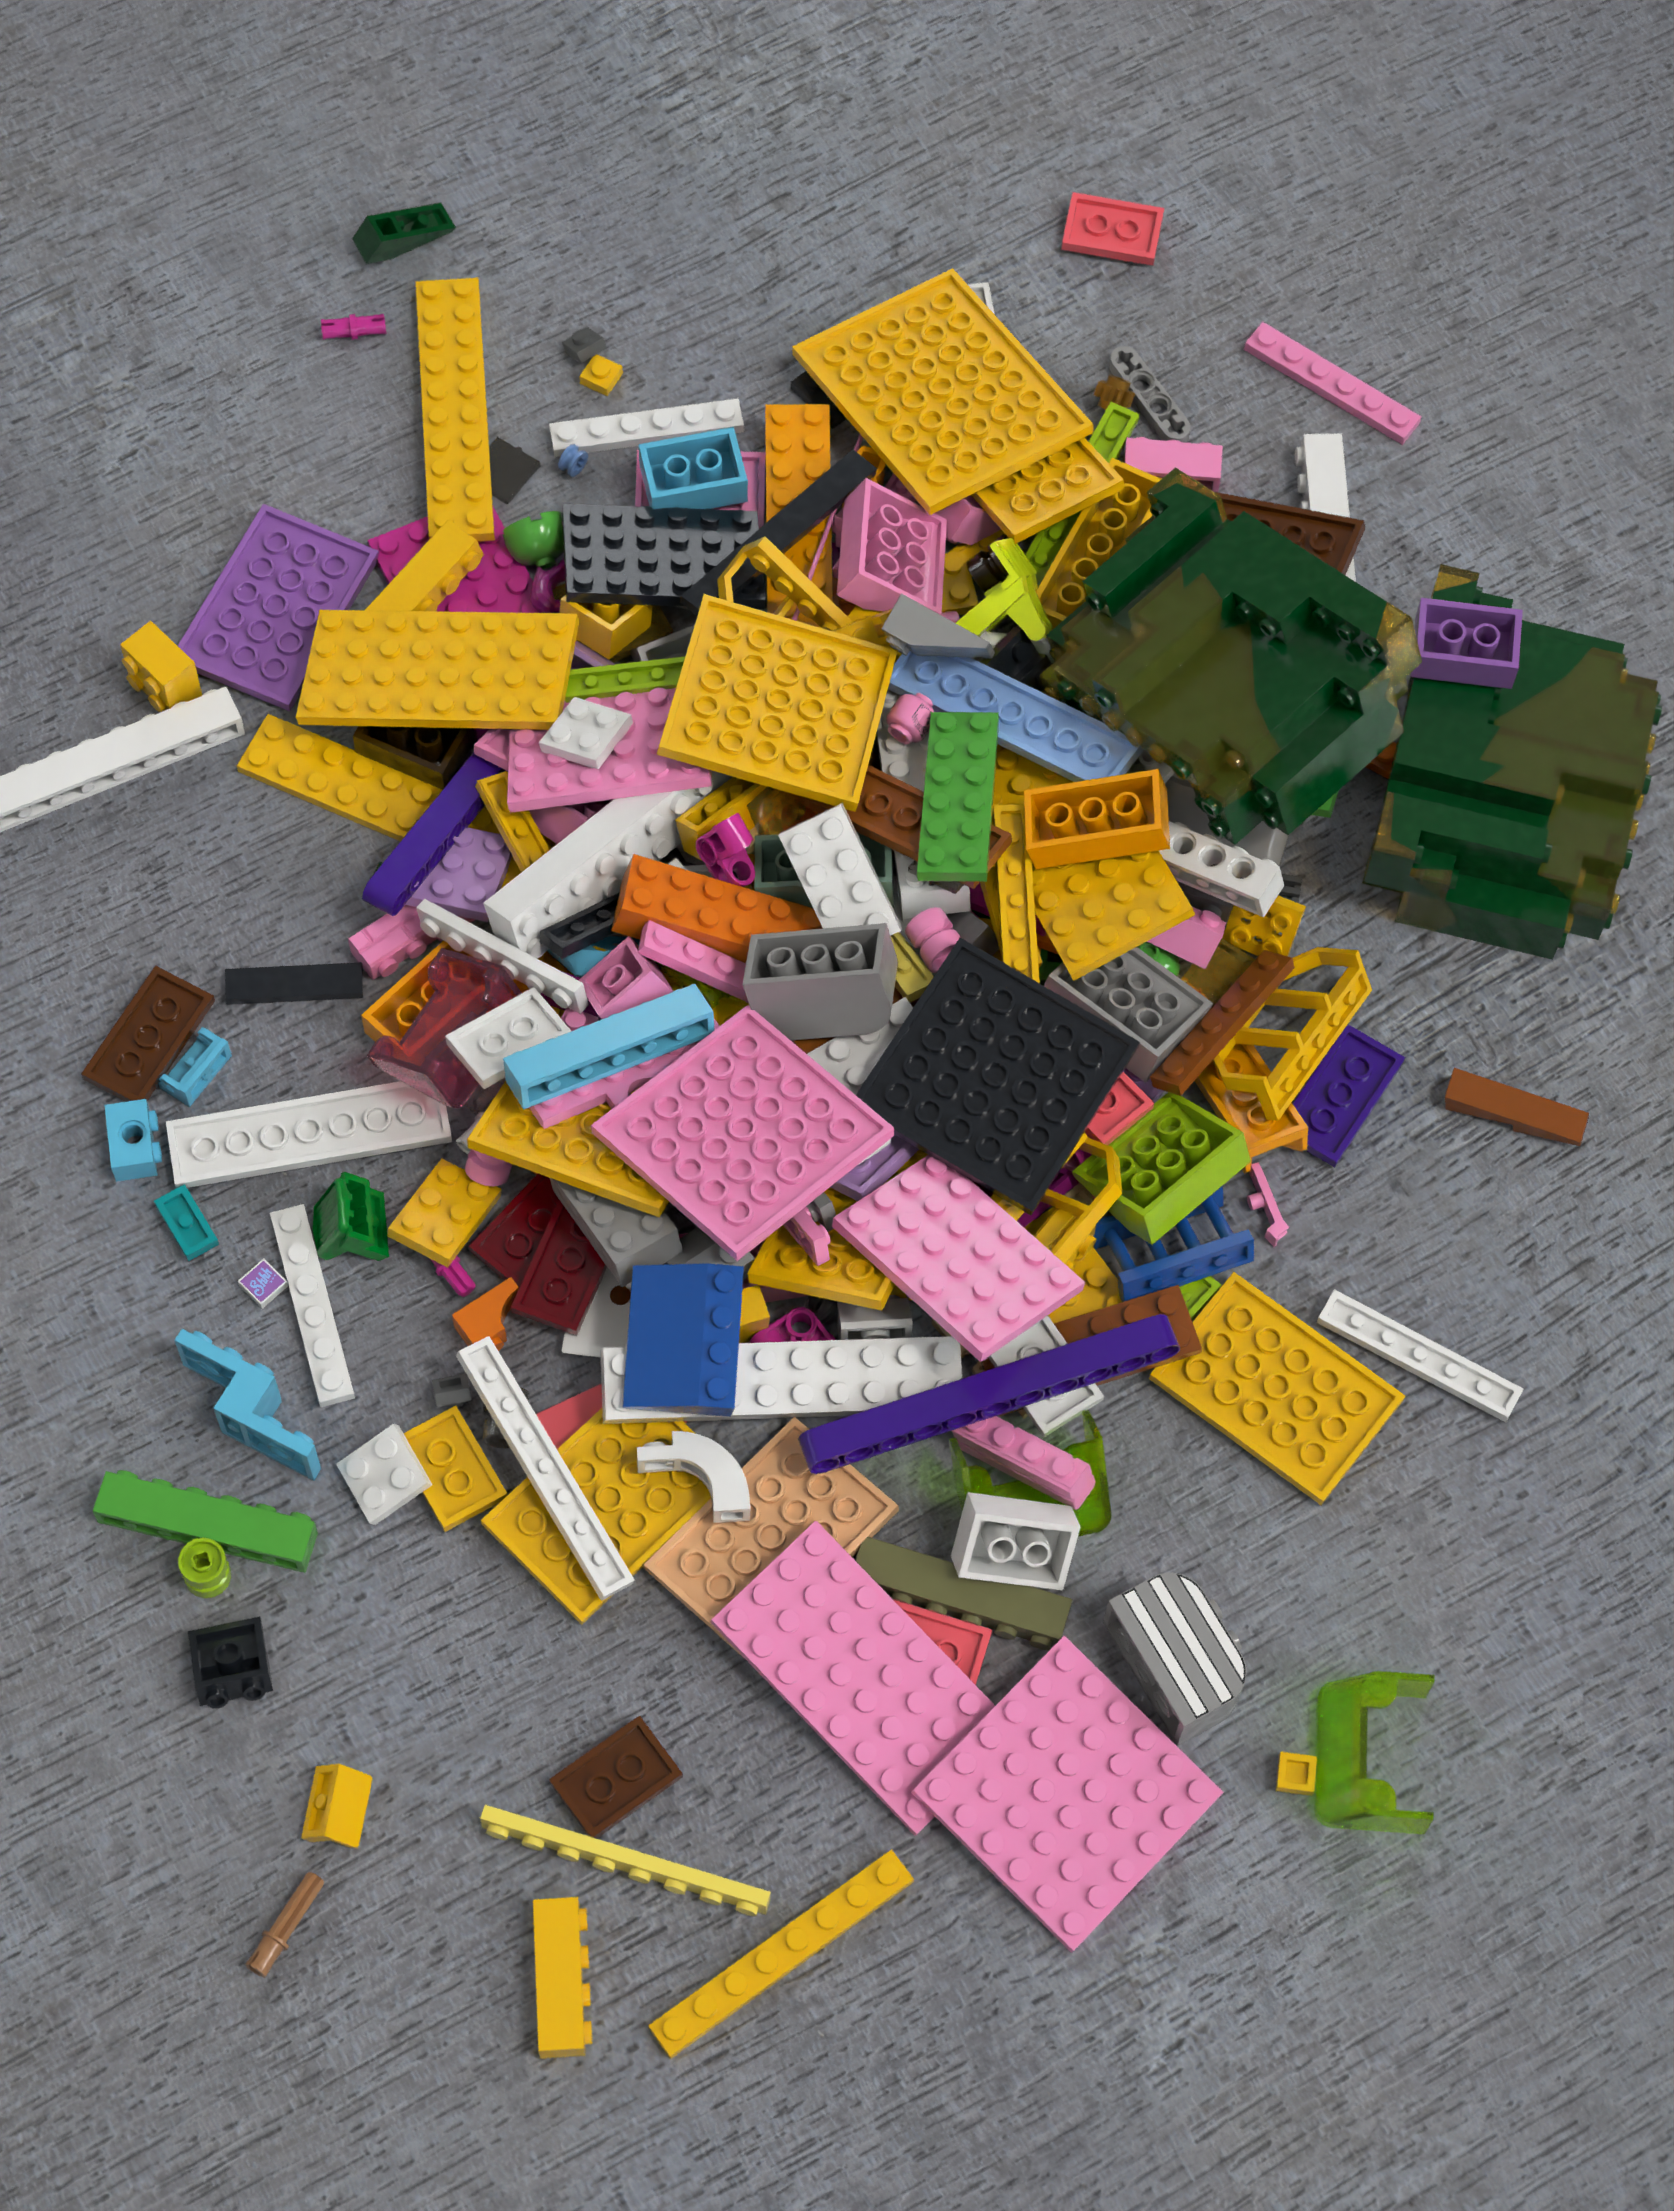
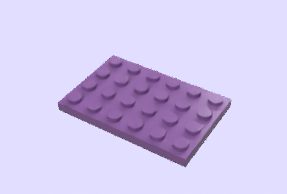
M263 504L179 642L178 647L195 662L198 674L290 712L302 690L319 610H350L377 563L379 551Z

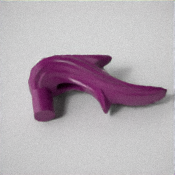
M564 557L551 570L543 571L540 566L537 567L531 590V602L539 613H559L560 600L554 599L552 591L558 584L565 581Z

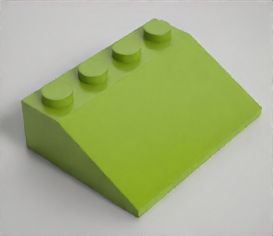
M1170 1092L1166 1093L1154 1103V1107L1150 1112L1109 1144L1119 1157L1122 1194L1108 1211L1129 1231L1153 1245L1251 1162L1244 1133L1183 1096ZM1091 1155L1072 1171L1073 1176L1095 1198L1109 1183L1107 1160L1095 1155Z

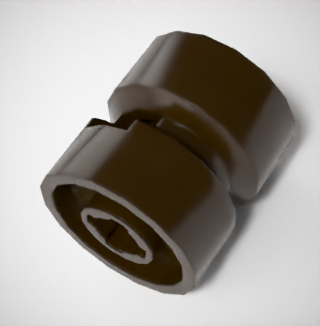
M1003 534L995 541L1008 539L1009 537ZM988 546V552L980 551L966 563L971 576L984 592L999 582L1005 581L1009 575L990 546Z

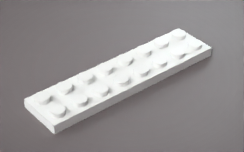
M441 1074L166 1121L176 1188L184 1184L189 1188L452 1142Z

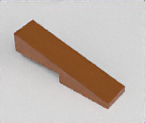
M1457 1068L1453 1069L1445 1094L1446 1110L1511 1124L1515 1132L1581 1146L1589 1119L1588 1112Z

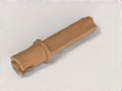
M308 1872L269 1932H262V1940L245 1963V1966L250 1971L266 1978L281 1952L289 1948L286 1944L287 1940L324 1885V1880L312 1872Z

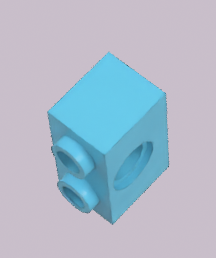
M146 1099L104 1105L111 1169L116 1182L158 1176L156 1163L162 1162L160 1142H154L153 1132L159 1131L156 1110L150 1111ZM133 1136L142 1137V1139L137 1143H127V1141Z

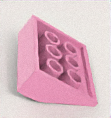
M865 478L844 500L837 596L863 609L886 611L893 609L902 593L941 615L947 519L935 513L929 515L922 506Z

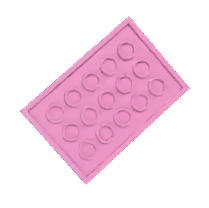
M655 688L650 692L636 694L624 692L614 697L600 699L598 697H589L585 699L586 701L631 714L633 724L628 732L617 743L599 770L568 761L559 756L541 752L539 741L548 730L510 729L507 805L510 813L712 786V770L657 755L676 688ZM564 703L563 711L569 703Z
M927 1155L833 1217L832 1227L980 1362L1082 1292L1085 1281L969 1178L930 1155Z

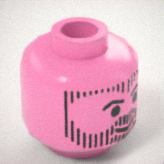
M921 693L916 695L903 694L900 696L886 716L889 726L888 732L892 737L904 744L922 741L930 729L931 712H934L932 701Z

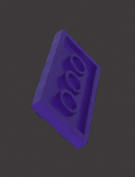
M1348 1024L1293 1103L1308 1126V1145L1306 1151L1335 1168L1404 1064L1405 1057Z

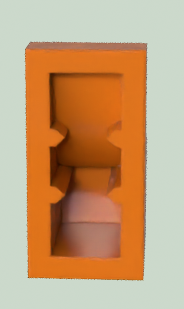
M512 1277L452 1314L454 1328L467 1346L490 1336L498 1351L504 1346V1342L507 1341L506 1330L503 1326L504 1320L511 1310V1305L519 1290Z

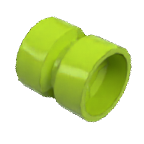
M197 1538L188 1542L180 1551L178 1557L179 1570L187 1588L195 1596L201 1598L216 1597L229 1586L231 1568L225 1552L216 1541L208 1538Z

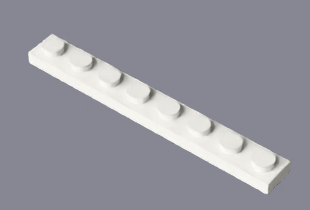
M490 1336L458 1351L457 1359L600 1600L602 1601L632 1585L635 1581Z

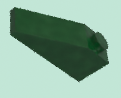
M442 202L366 216L352 240L366 264L396 258L453 232L456 227Z

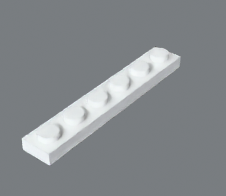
M739 398L549 423L554 457H560L571 444L577 445L579 451L584 450L590 453L639 446L638 444L734 427L735 433L744 432Z
M426 899L416 907L421 922L420 927L428 936L438 937L446 941L454 950L464 951L472 955L480 964L490 965L500 970L510 980L516 979L526 984L529 989L535 987L540 994L543 993L552 998L562 1008H570L581 1014L589 1005L584 984Z
M301 1204L271 1212L272 1224L320 1407L355 1399L305 1206Z
M1335 1289L1318 1317V1324L1504 1422H1507L1523 1391V1388Z

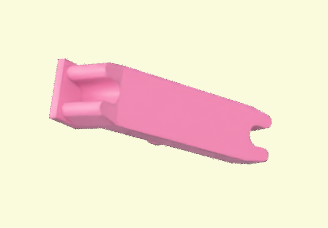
M1259 1162L1251 1164L1249 1172L1257 1193L1248 1195L1247 1202L1251 1211L1264 1208L1271 1225L1266 1230L1265 1238L1275 1247L1277 1241L1288 1233L1286 1230L1289 1229V1226L1283 1220Z

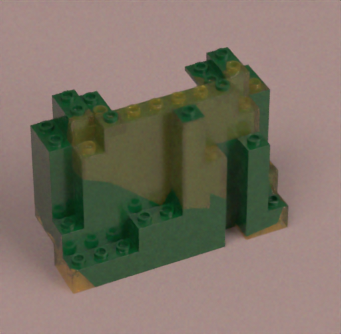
M1175 467L1147 491L1152 516L1125 539L1126 544L1082 581L1087 594L1085 597L1086 601L1046 635L1051 648L1049 653L1055 662L1039 675L1044 687L1042 693L1105 723L1114 732L1116 730L1120 731L1133 746L1137 748L1141 746L1149 752L1156 762L1160 764L1164 762L1170 766L1180 779L1185 780L1187 778L1194 789L1196 805L1207 814L1209 819L1208 827L1219 839L1224 837L1236 845L1262 821L1270 828H1278L1286 835H1289L1404 732L1397 701L1409 691L1406 676L1422 663L1412 617L1247 512L1243 511L1233 521L1228 520L1221 496Z
M1440 564L1430 599L1512 608L1513 599L1483 593V587L1477 586L1480 573ZM1522 620L1519 669L1512 689L1410 677L1408 684L1409 692L1400 729L1404 732L1397 739L1380 817L1362 884L1401 893L1395 922L1552 960L1557 948H1564L1567 934L1571 933L1599 940L1603 928H1610L1613 914H1616L1620 900V894L1615 893L1617 880L1622 868H1629L1633 850L1627 847L1629 839H1635L1639 821L1633 819L1634 813L1641 810L1644 795H1647L1652 776L1648 775L1651 763L1645 760L1647 753L1652 754L1656 740V734H1652L1651 729L1652 725H1658L1662 706H1659L1661 695L1656 691L1658 681L1628 674V669H1626L1628 658L1623 654L1625 644Z

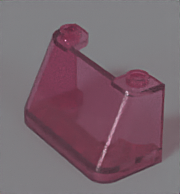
M441 948L428 967V980L435 992L400 1042L395 1037L384 1035L375 1042L366 1056L376 1068L445 1106L460 1108L466 1104L479 1083L448 1047L445 1036L517 997L522 992L502 965Z

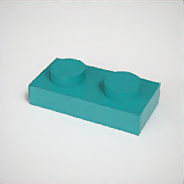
M185 1184L154 1200L157 1210L188 1261L219 1245L217 1237Z

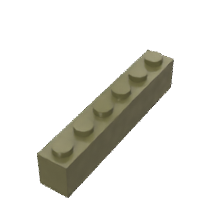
M867 1537L861 1543L856 1562L893 1600L993 1629L996 1635L1005 1639L1014 1640L1016 1637L1029 1640L1031 1646L1041 1650H1050L1063 1636L1073 1599L1031 1586L960 1578L952 1562Z

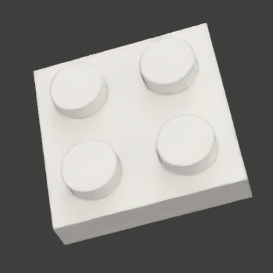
M574 697L539 741L540 749L543 753L559 756L568 761L599 770L617 743L628 732L633 724L631 714Z
M392 1424L336 1464L368 1522L376 1525L432 1486L429 1477L400 1426Z

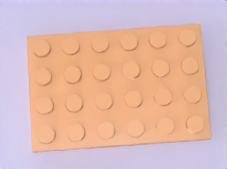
M793 1417L742 1467L749 1489L750 1521L714 1523L712 1499H710L644 1564L645 1570L735 1651L737 1650L710 1623L711 1619L815 1520L853 1558L859 1552L861 1543L867 1537L873 1538L899 1512L898 1505L851 1464L821 1474L811 1473L798 1441L799 1436L809 1430V1428L796 1417Z

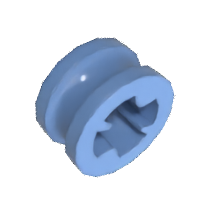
M571 444L562 453L558 461V468L562 471L567 470L568 475L575 477L586 465L588 453L584 450L579 451L577 445Z

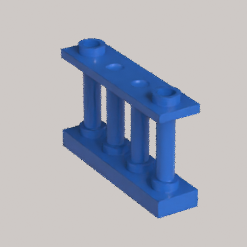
M1223 1186L1175 1225L1188 1250L1168 1255L1160 1239L1153 1245L1146 1242L1155 1261L1141 1266H1135L1122 1241L1137 1235L1129 1231L1114 1216H1105L1099 1220L1093 1236L1097 1239L1093 1247L1098 1249L1109 1245L1123 1271L1118 1273V1291L1122 1302L1176 1285L1182 1286L1254 1261V1239L1250 1231L1247 1229L1233 1233L1219 1208L1224 1206ZM1206 1212L1220 1239L1201 1244L1187 1218Z

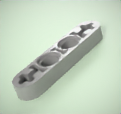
M1120 346L1114 349L1109 363L1112 375L1131 382L1128 391L1135 393L1133 403L1162 441L1178 440L1187 443L1191 426L1188 419L1133 348L1128 346ZM1130 361V362H1129V368L1127 367V365H1126L1124 362ZM1137 380H1143L1150 387L1146 390H1138L1133 387V383ZM1154 403H1161L1167 410L1164 413H1155L1150 409V406ZM1171 426L1175 431L1182 430L1181 434L1178 435L1177 432L1170 433Z

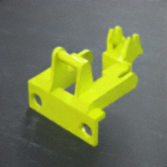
M1012 538L994 541L989 546L1009 575L1005 581L999 582L984 593L986 598L960 618L956 624L980 637L985 631L991 632L1009 615L1029 639L1038 641L1047 637L1046 635L1053 630V626L1036 593L1038 589L1037 571L1018 543L1014 544Z

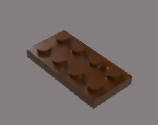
M155 965L81 1073L83 1080L125 1102L141 1099L148 1101L160 1082L159 1078L168 1072L214 1004V995Z

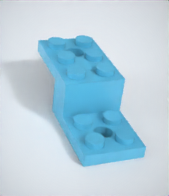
M181 1329L174 1341L183 1366L226 1387L213 1408L221 1432L314 1481L321 1470L316 1448L313 1444L314 1441L302 1432L295 1431L292 1434L283 1429V1425L273 1418L274 1413L282 1402L273 1371L263 1364L255 1363L253 1366L242 1360L243 1356L232 1348L225 1347L221 1349L213 1345L212 1340L199 1331H194L192 1334Z

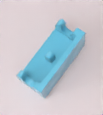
M203 1027L197 1032L199 1034L196 1037L197 1040L168 1075L163 1074L159 1078V1088L188 1107L194 1103L232 1056L228 1041L223 1038L221 1039Z

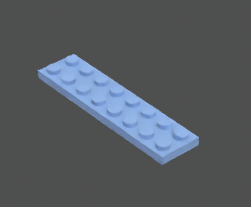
M909 651L907 656L902 654L894 663L888 690L901 696L903 694L916 695L921 693L932 701L934 712H999V745L1073 782L1126 774L1144 751V748L1117 729L973 658L919 656Z

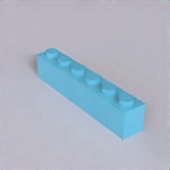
M692 984L504 1057L505 1079L524 1110L704 1039L715 1030L714 1012L696 984Z

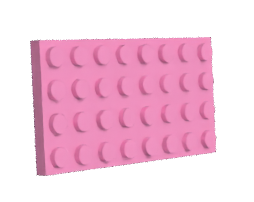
M816 1520L710 1621L914 1836L935 1817L911 1792L995 1705Z

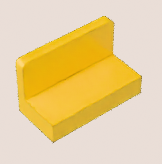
M340 1763L316 1766L301 1839L310 1842L333 1841L350 1848H357L360 1843L372 1776Z

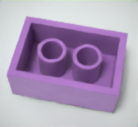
M1421 598L1414 623L1412 656L1422 663L1410 673V677L1512 689L1519 669L1523 610Z

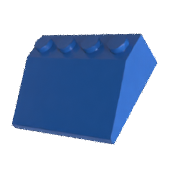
M709 1263L633 1265L622 1408L731 1417L735 1409L744 1266Z

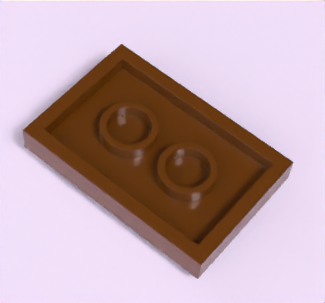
M639 1715L550 1778L549 1783L589 1837L597 1839L683 1778V1773Z

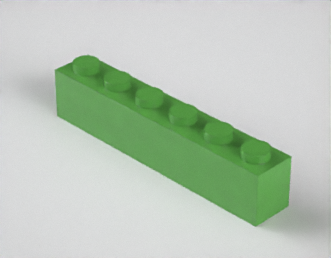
M118 1470L117 1474L105 1472L93 1508L94 1516L97 1522L184 1544L197 1538H208L220 1544L225 1554L306 1573L318 1535L315 1521H311V1518L305 1514L291 1512L290 1515L277 1513L275 1508L265 1504H256L255 1507L244 1505L241 1500L228 1495H222L221 1499L207 1496V1492L195 1487H187L186 1490L174 1488L170 1482L155 1478L149 1482L138 1479L136 1474L125 1470Z

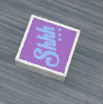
M264 1258L237 1281L238 1285L262 1309L288 1287V1282Z

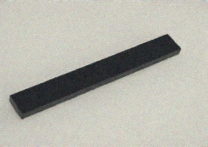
M852 449L683 593L680 603L698 616L704 594L719 598L717 579L743 546L765 536L783 554L786 553L843 504L844 500L865 478L871 480L876 475L877 468ZM748 557L731 578L733 597L762 573L752 566Z

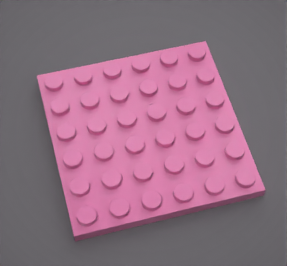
M749 1005L591 1125L594 1136L736 1261L741 1259L894 1136V1127L759 1013L751 1010Z
M1064 1635L911 1793L1072 1953L1224 1792Z

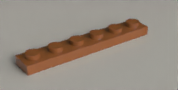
M1263 950L1150 1076L1152 1086L1181 1096L1295 968L1292 957Z

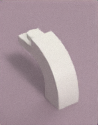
M672 1431V1445H665L663 1442H649L644 1447H637L638 1473L683 1471L699 1478L710 1492L714 1523L750 1521V1496L746 1477L736 1459L717 1442L691 1432Z

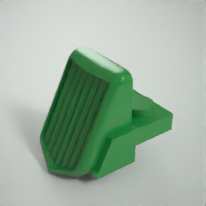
M344 1171L341 1173L340 1178H336L315 1203L313 1209V1235L319 1258L330 1260L345 1252H351L377 1261L389 1257L384 1192L370 1188L368 1179Z

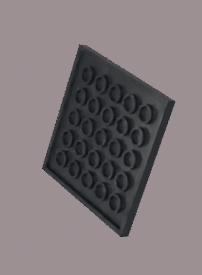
M959 938L856 1096L894 1127V1135L943 1162L948 1167L1032 1216L1139 1048L1140 1042L966 940Z

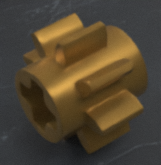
M1109 375L1107 381H1098L1093 395L1100 397L1098 406L1107 409L1110 402L1125 408L1131 407L1135 393L1128 391L1131 382L1114 375Z

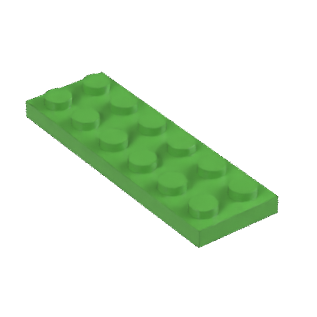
M931 712L917 865L918 881L987 882L999 712Z

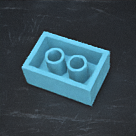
M734 427L638 444L639 467L649 507H652V509L675 507L712 509L748 502V480Z

